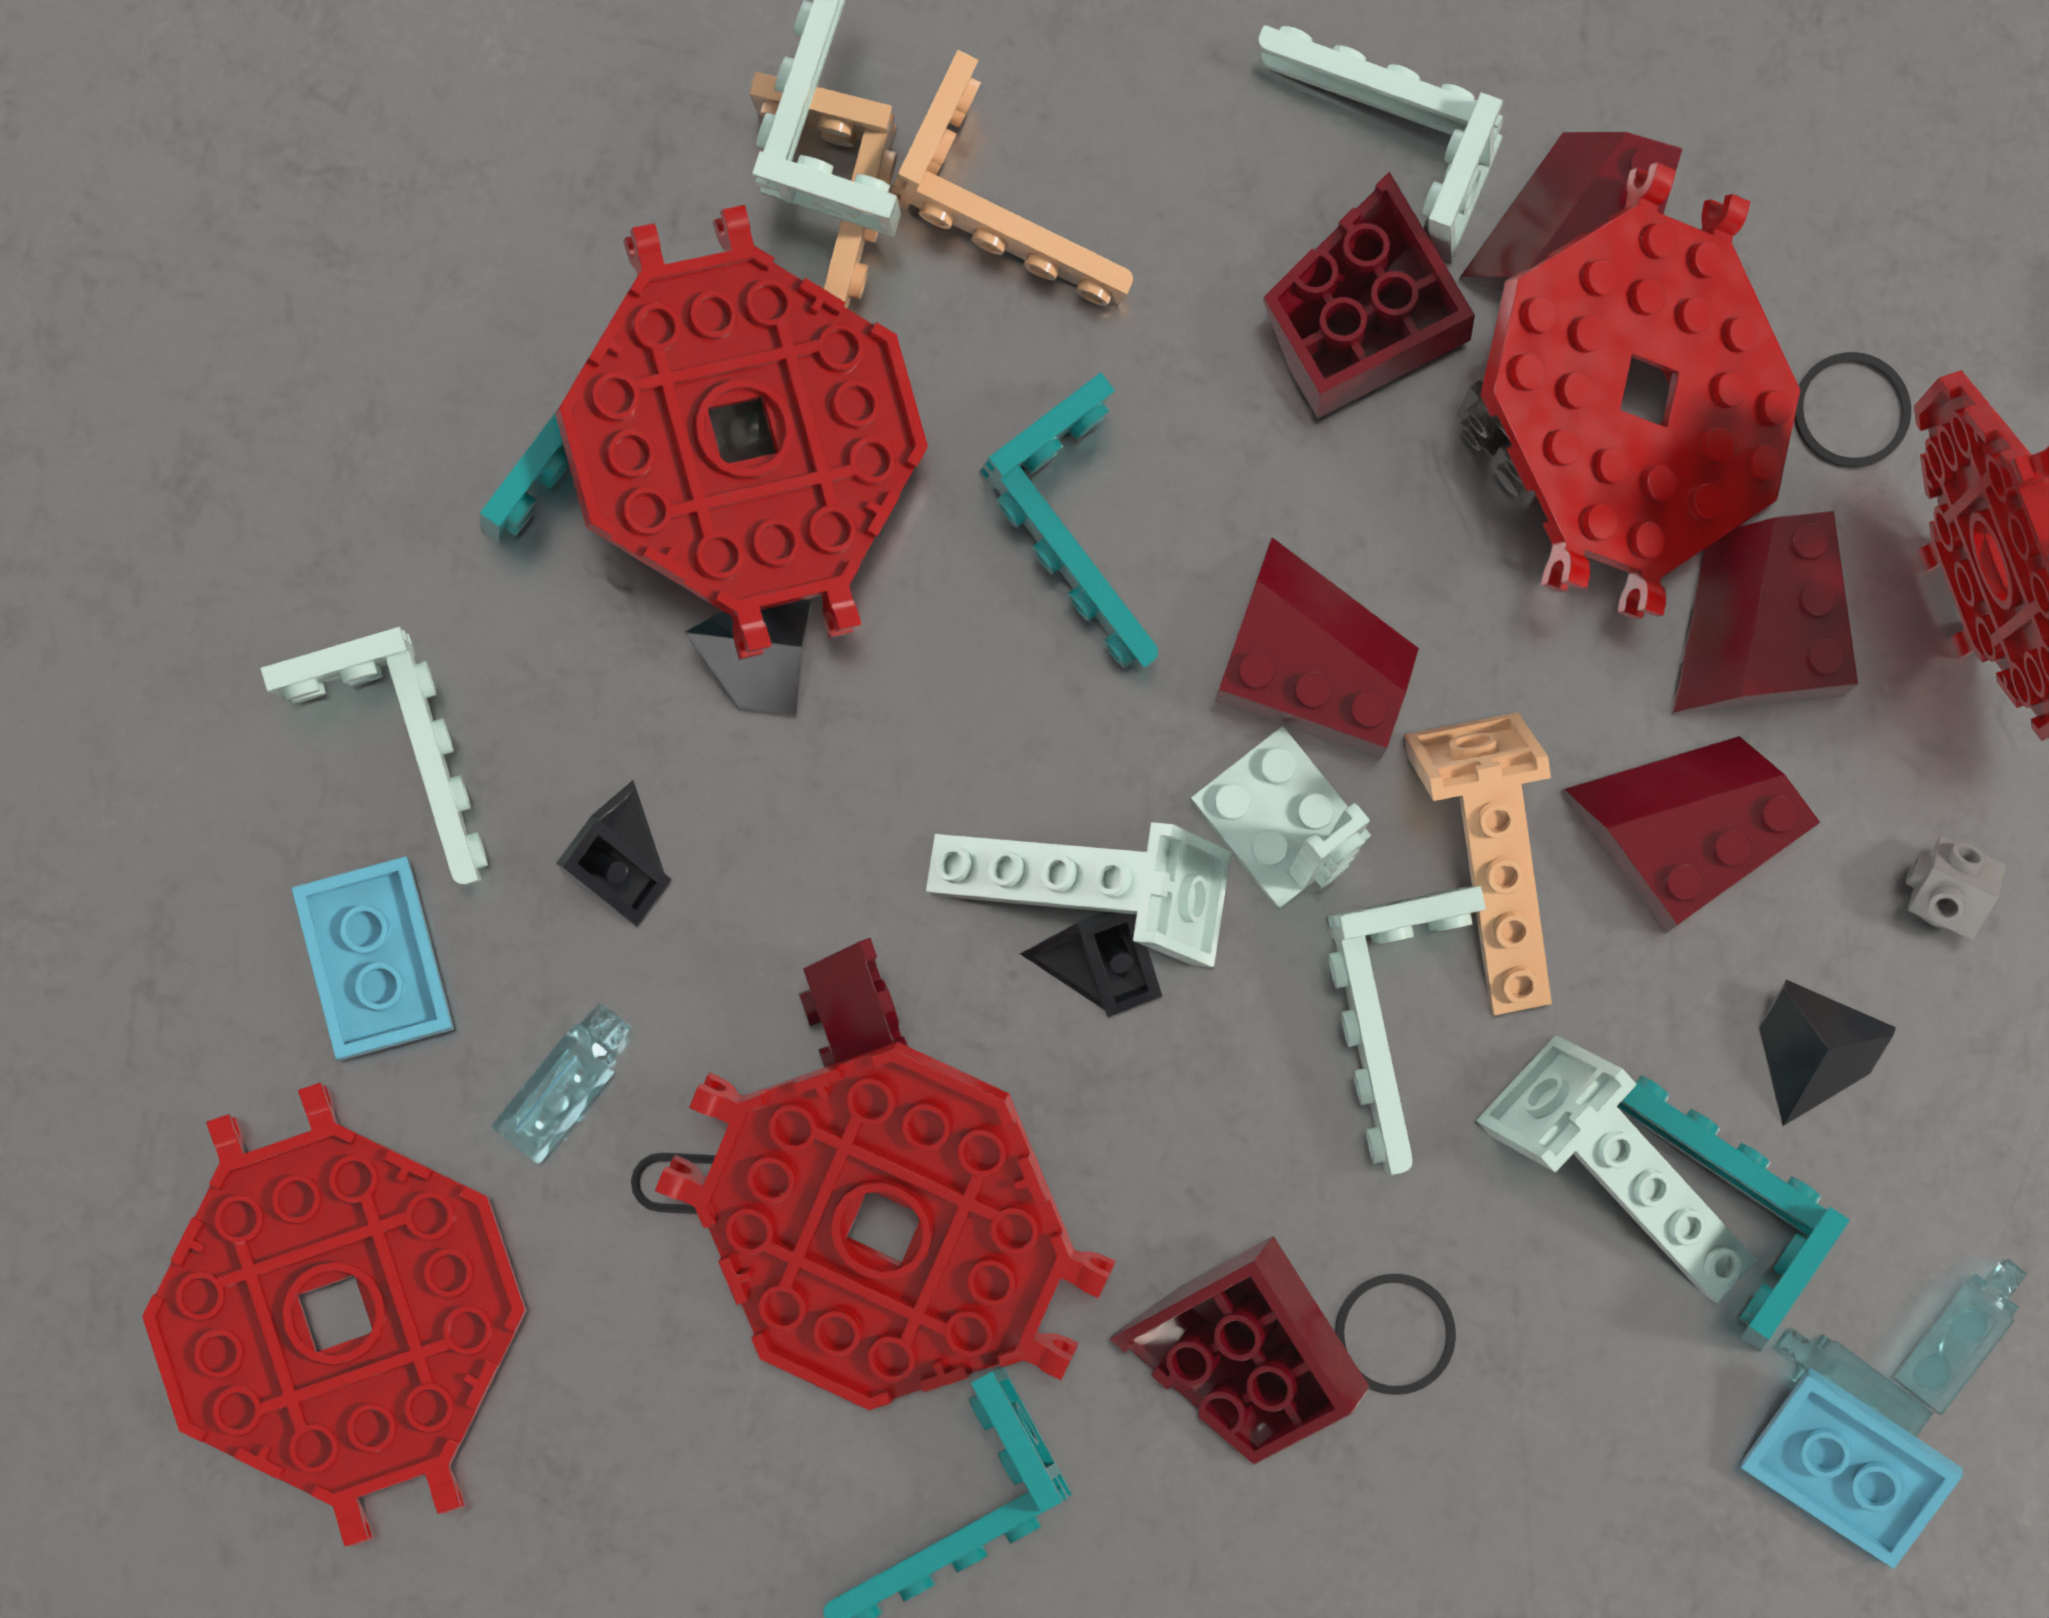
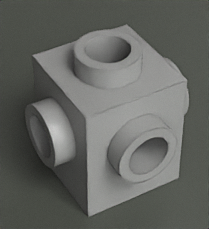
M1941 835L1931 853L1927 855L1920 852L1911 866L1906 879V884L1913 887L1908 911L1921 916L1923 920L1933 926L1945 927L1974 940L1999 898L2006 865L1983 855L1979 849L1970 844L1957 843Z

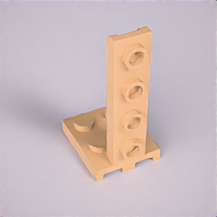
M957 50L890 193L897 196L899 207L908 210L911 204L919 208V215L937 227L950 229L954 225L973 234L972 242L988 252L1002 255L1005 250L1026 260L1024 267L1041 278L1055 280L1058 276L1077 285L1076 292L1092 303L1107 306L1111 302L1119 306L1133 283L1132 273L1128 269L937 176L956 136V133L946 128L949 123L960 128L981 84L980 81L971 77L979 60Z
M755 71L749 95L756 112L761 116H765L767 112L776 115L783 94L775 90L777 77ZM817 87L804 126L821 130L820 138L836 145L854 147L855 139L860 140L861 145L851 181L854 182L856 174H863L882 180L890 185L897 160V152L889 150V148H892L897 124H894L895 115L891 113L893 107ZM841 220L824 289L846 302L844 307L848 308L851 297L861 299L869 265L860 263L865 241L875 243L878 232Z
M1518 712L1404 734L1407 757L1432 800L1436 801L1457 796L1460 798L1472 886H1481L1486 910L1477 911L1476 916L1488 999L1493 1014L1499 1015L1552 1004L1522 784L1551 778L1548 755Z

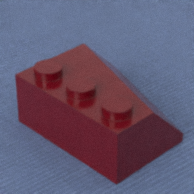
M1563 132L1459 279L1503 292L1505 281L1521 271L1530 269L1542 262L1555 250L1581 234L1594 230L1607 222L1609 217L1624 209L1628 196L1627 181L1630 170L1638 168L1648 173L1650 164L1657 162L1677 170L1683 148L1630 132ZM1669 195L1658 207V212L1664 214Z
M1390 171L1375 185V190L1356 209L1353 207L1338 222V227L1316 249H1311L1263 297L1264 305L1288 367L1317 418L1471 341L1475 318L1474 312Z
M1834 511L1780 516L1740 526L1703 550L1693 601L1694 608L1681 663L1683 665L1679 686L1675 694L1671 715L1845 696L1858 685Z
M1272 537L1215 702L1381 759L1390 742L1407 692L1419 648Z
M1740 736L1562 790L1666 933L1821 823L1787 776Z
M871 937L803 968L809 990L798 994L810 1027L821 1023L829 1046L818 1049L824 1067L896 1042L908 1046L905 1037L901 1036L899 1019L885 980L880 977L876 962L878 957Z
M1274 1236L1178 1287L1113 1334L1109 1339L1124 1353L1130 1349L1154 1370L1151 1376L1167 1390L1172 1386L1198 1408V1417L1253 1465L1351 1415L1370 1387Z

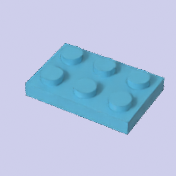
M407 856L291 888L337 1061L454 1030L411 863Z
M1810 1367L1746 1454L1741 1466L1743 1470L1893 1569L1963 1477V1468Z

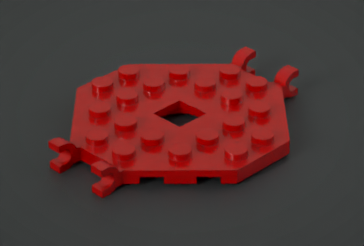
M1658 162L1650 164L1648 173L1638 168L1629 171L1627 181L1628 196L1624 209L1609 217L1607 222L1594 230L1581 234L1555 250L1542 262L1530 269L1521 271L1505 281L1480 394L1490 416L1498 415L1512 444L1506 449L1526 491L1534 490L1548 519L1542 524L1551 540L1552 550L1550 559L1543 572L1541 585L1558 592L1567 591L1568 585L1578 589H1586L1590 577V564L1587 558L1628 572L1627 583L1621 594L1617 613L1633 619H1643L1644 612L1656 617L1664 616L1667 595L1665 588L1660 584L1661 578L1778 500L1800 394L1797 381L1732 244L1733 236L1740 231L1746 221L1751 201L1734 194L1725 195L1723 204L1712 199L1705 200L1701 215V230L1659 213L1658 207L1667 198L1672 189L1676 170ZM1631 358L1660 368L1666 376L1669 392L1663 420L1659 425L1620 410Z
M745 204L722 209L720 212L721 218L713 221L718 242L726 252L678 262L664 263L655 223L632 227L630 230L631 236L625 237L623 242L628 259L636 269L637 277L555 412L586 528L730 615L734 623L733 638L739 660L762 655L764 653L763 649L772 646L762 618V609L822 596V613L828 639L851 634L853 628L862 625L849 585L860 568V563L873 540L880 533L897 503L899 495L913 470L918 466L928 448L897 334L878 322L873 325L844 307L846 302L806 277L804 280H801L774 263V257L754 245ZM761 399L776 453L734 463L725 462L720 456L708 410Z
M1960 370L1939 377L1914 405L1916 426L1920 431L1927 429L1929 431V438L1925 441L1926 453L1920 454L1924 490L1929 499L1937 497L1938 506L1934 508V520L1929 522L1931 541L1917 552L1925 572L1937 569L1939 566L1942 568L1964 626L1963 630L1950 637L1958 659L1969 656L1974 652L1982 663L1989 660L1996 662L2002 670L1996 673L1997 683L2016 708L2025 706L2032 709L2037 717L2030 719L2031 728L2041 741L2049 739V446L2045 450L2032 455L1966 374Z
M899 1042L746 1095L737 1093L736 1088L730 1082L711 1072L706 1076L704 1084H699L689 1108L706 1116L717 1118L729 1125L707 1177L703 1176V1173L695 1164L675 1155L670 1166H666L662 1171L655 1191L694 1206L703 1228H709L721 1256L718 1263L736 1305H742L754 1334L751 1339L760 1360L867 1410L891 1404L893 1399L919 1390H923L925 1393L968 1379L970 1374L997 1365H1000L1002 1368L1020 1361H1026L1035 1365L1048 1375L1062 1380L1079 1342L1060 1334H1042L1038 1332L1058 1284L1063 1279L1099 1299L1116 1261L1097 1252H1079L1074 1249L1009 1093ZM874 1192L913 1210L920 1221L902 1262L848 1237L866 1193Z
M319 1082L298 1090L311 1131L245 1153L243 1137L236 1117H231L230 1114L206 1122L220 1163L209 1182L210 1187L195 1217L191 1218L170 1259L171 1264L156 1294L152 1295L142 1318L179 1432L204 1442L271 1477L284 1481L310 1494V1496L331 1505L344 1546L347 1547L374 1538L365 1511L360 1504V1497L419 1476H426L437 1514H444L466 1506L456 1477L452 1472L451 1464L527 1310L489 1197L337 1124L328 1088ZM355 1276L372 1330L369 1334L317 1352L299 1295Z

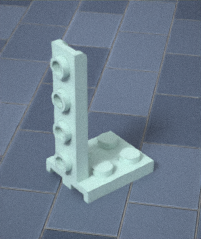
M804 0L798 12L793 32L795 35L801 36L795 58L785 56L779 69L775 90L783 94L776 115L767 112L763 118L756 147L763 148L764 151L759 152L752 175L757 177L755 182L757 186L761 187L759 191L761 194L894 237L901 212L897 196L889 193L890 185L888 183L863 174H856L854 182L832 174L834 168L832 165L809 156L800 155L797 163L792 162L846 1L814 0L810 2Z
M1264 25L1259 35V45L1262 50V64L1265 68L1452 135L1444 157V162L1449 164L1444 183L1433 182L1422 212L1423 215L1427 216L1424 230L1429 235L1432 244L1442 260L1452 263L1502 141V135L1499 134V131L1503 124V116L1499 115V112L1503 105V100L1481 92L1476 101L1469 91L1459 86L1443 84L1440 88L1420 81L1418 74L1406 67L1391 64L1386 69L1367 62L1363 54L1350 47L1336 45L1333 49L1312 42V38L1308 34L1297 28L1282 26L1280 30Z
M396 627L260 668L267 691L279 697L284 696L285 701L291 700L293 704L325 695L324 684L342 679L343 683H348L349 687L383 677L380 667L388 665L451 876L459 884L468 885L482 881L478 868L488 866L485 850L478 832L467 833L461 812L471 809L468 794L461 775L450 777L444 755L454 752L452 741L444 718L433 720L427 698L437 695L427 661L416 664V655L409 633L406 634V631L401 630V627Z
M1284 726L1190 799L1193 806L1278 911L1313 882L1316 881L1321 888L1332 882L1349 867L1348 864L1355 859L1353 856L1360 851L1359 848L1371 837V834L1366 829L1370 822L1369 818L1357 804L1353 803L1349 807L1346 805Z
M1151 822L1147 852L935 834L926 892L951 898L1136 914L1134 942L1192 966L1214 968L1231 851L1174 824Z
M1481 886L1460 887L1327 916L1331 939H1335L1337 952L1328 954L1331 975L1336 989L1345 987L1350 1008L1349 1011L1341 1012L1343 1031L1348 1047L1358 1046L1362 1069L1353 1071L1356 1092L1361 1106L1370 1104L1375 1126L1366 1129L1367 1144L1373 1164L1382 1162L1384 1172L1390 1175L1408 1171L1412 1166L1413 1158L1365 935H1370L1372 943L1379 942V944L1414 937L1412 925L1428 922L1429 931H1444L1471 925L1473 923L1470 913L1486 910Z
M1555 1035L1476 1121L1491 1137L1554 1173L1574 1154L1688 1279L1707 1298L1718 1303L1757 1261L1756 1258L1618 1109L1617 1105L1637 1085L1623 1068Z

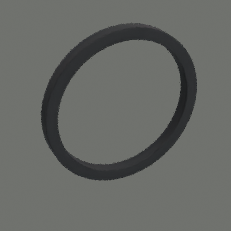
M1859 352L1834 354L1814 365L1799 384L1800 394L1794 418L1797 430L1807 447L1818 457L1831 464L1841 467L1858 468L1878 463L1889 456L1900 445L1908 431L1911 421V401L1908 390L1898 373L1879 358ZM1856 362L1871 366L1885 375L1896 389L1901 404V421L1895 437L1881 451L1859 458L1840 456L1820 445L1809 431L1804 417L1806 391L1814 377L1832 365Z
M1405 1274L1381 1275L1362 1283L1347 1297L1339 1311L1335 1333L1347 1350L1344 1330L1349 1311L1362 1294L1375 1286L1385 1283H1404L1425 1292L1440 1309L1446 1326V1345L1436 1367L1421 1380L1403 1386L1381 1384L1373 1381L1361 1372L1370 1386L1369 1389L1390 1395L1416 1392L1434 1382L1449 1364L1456 1341L1454 1318L1445 1299L1425 1281Z

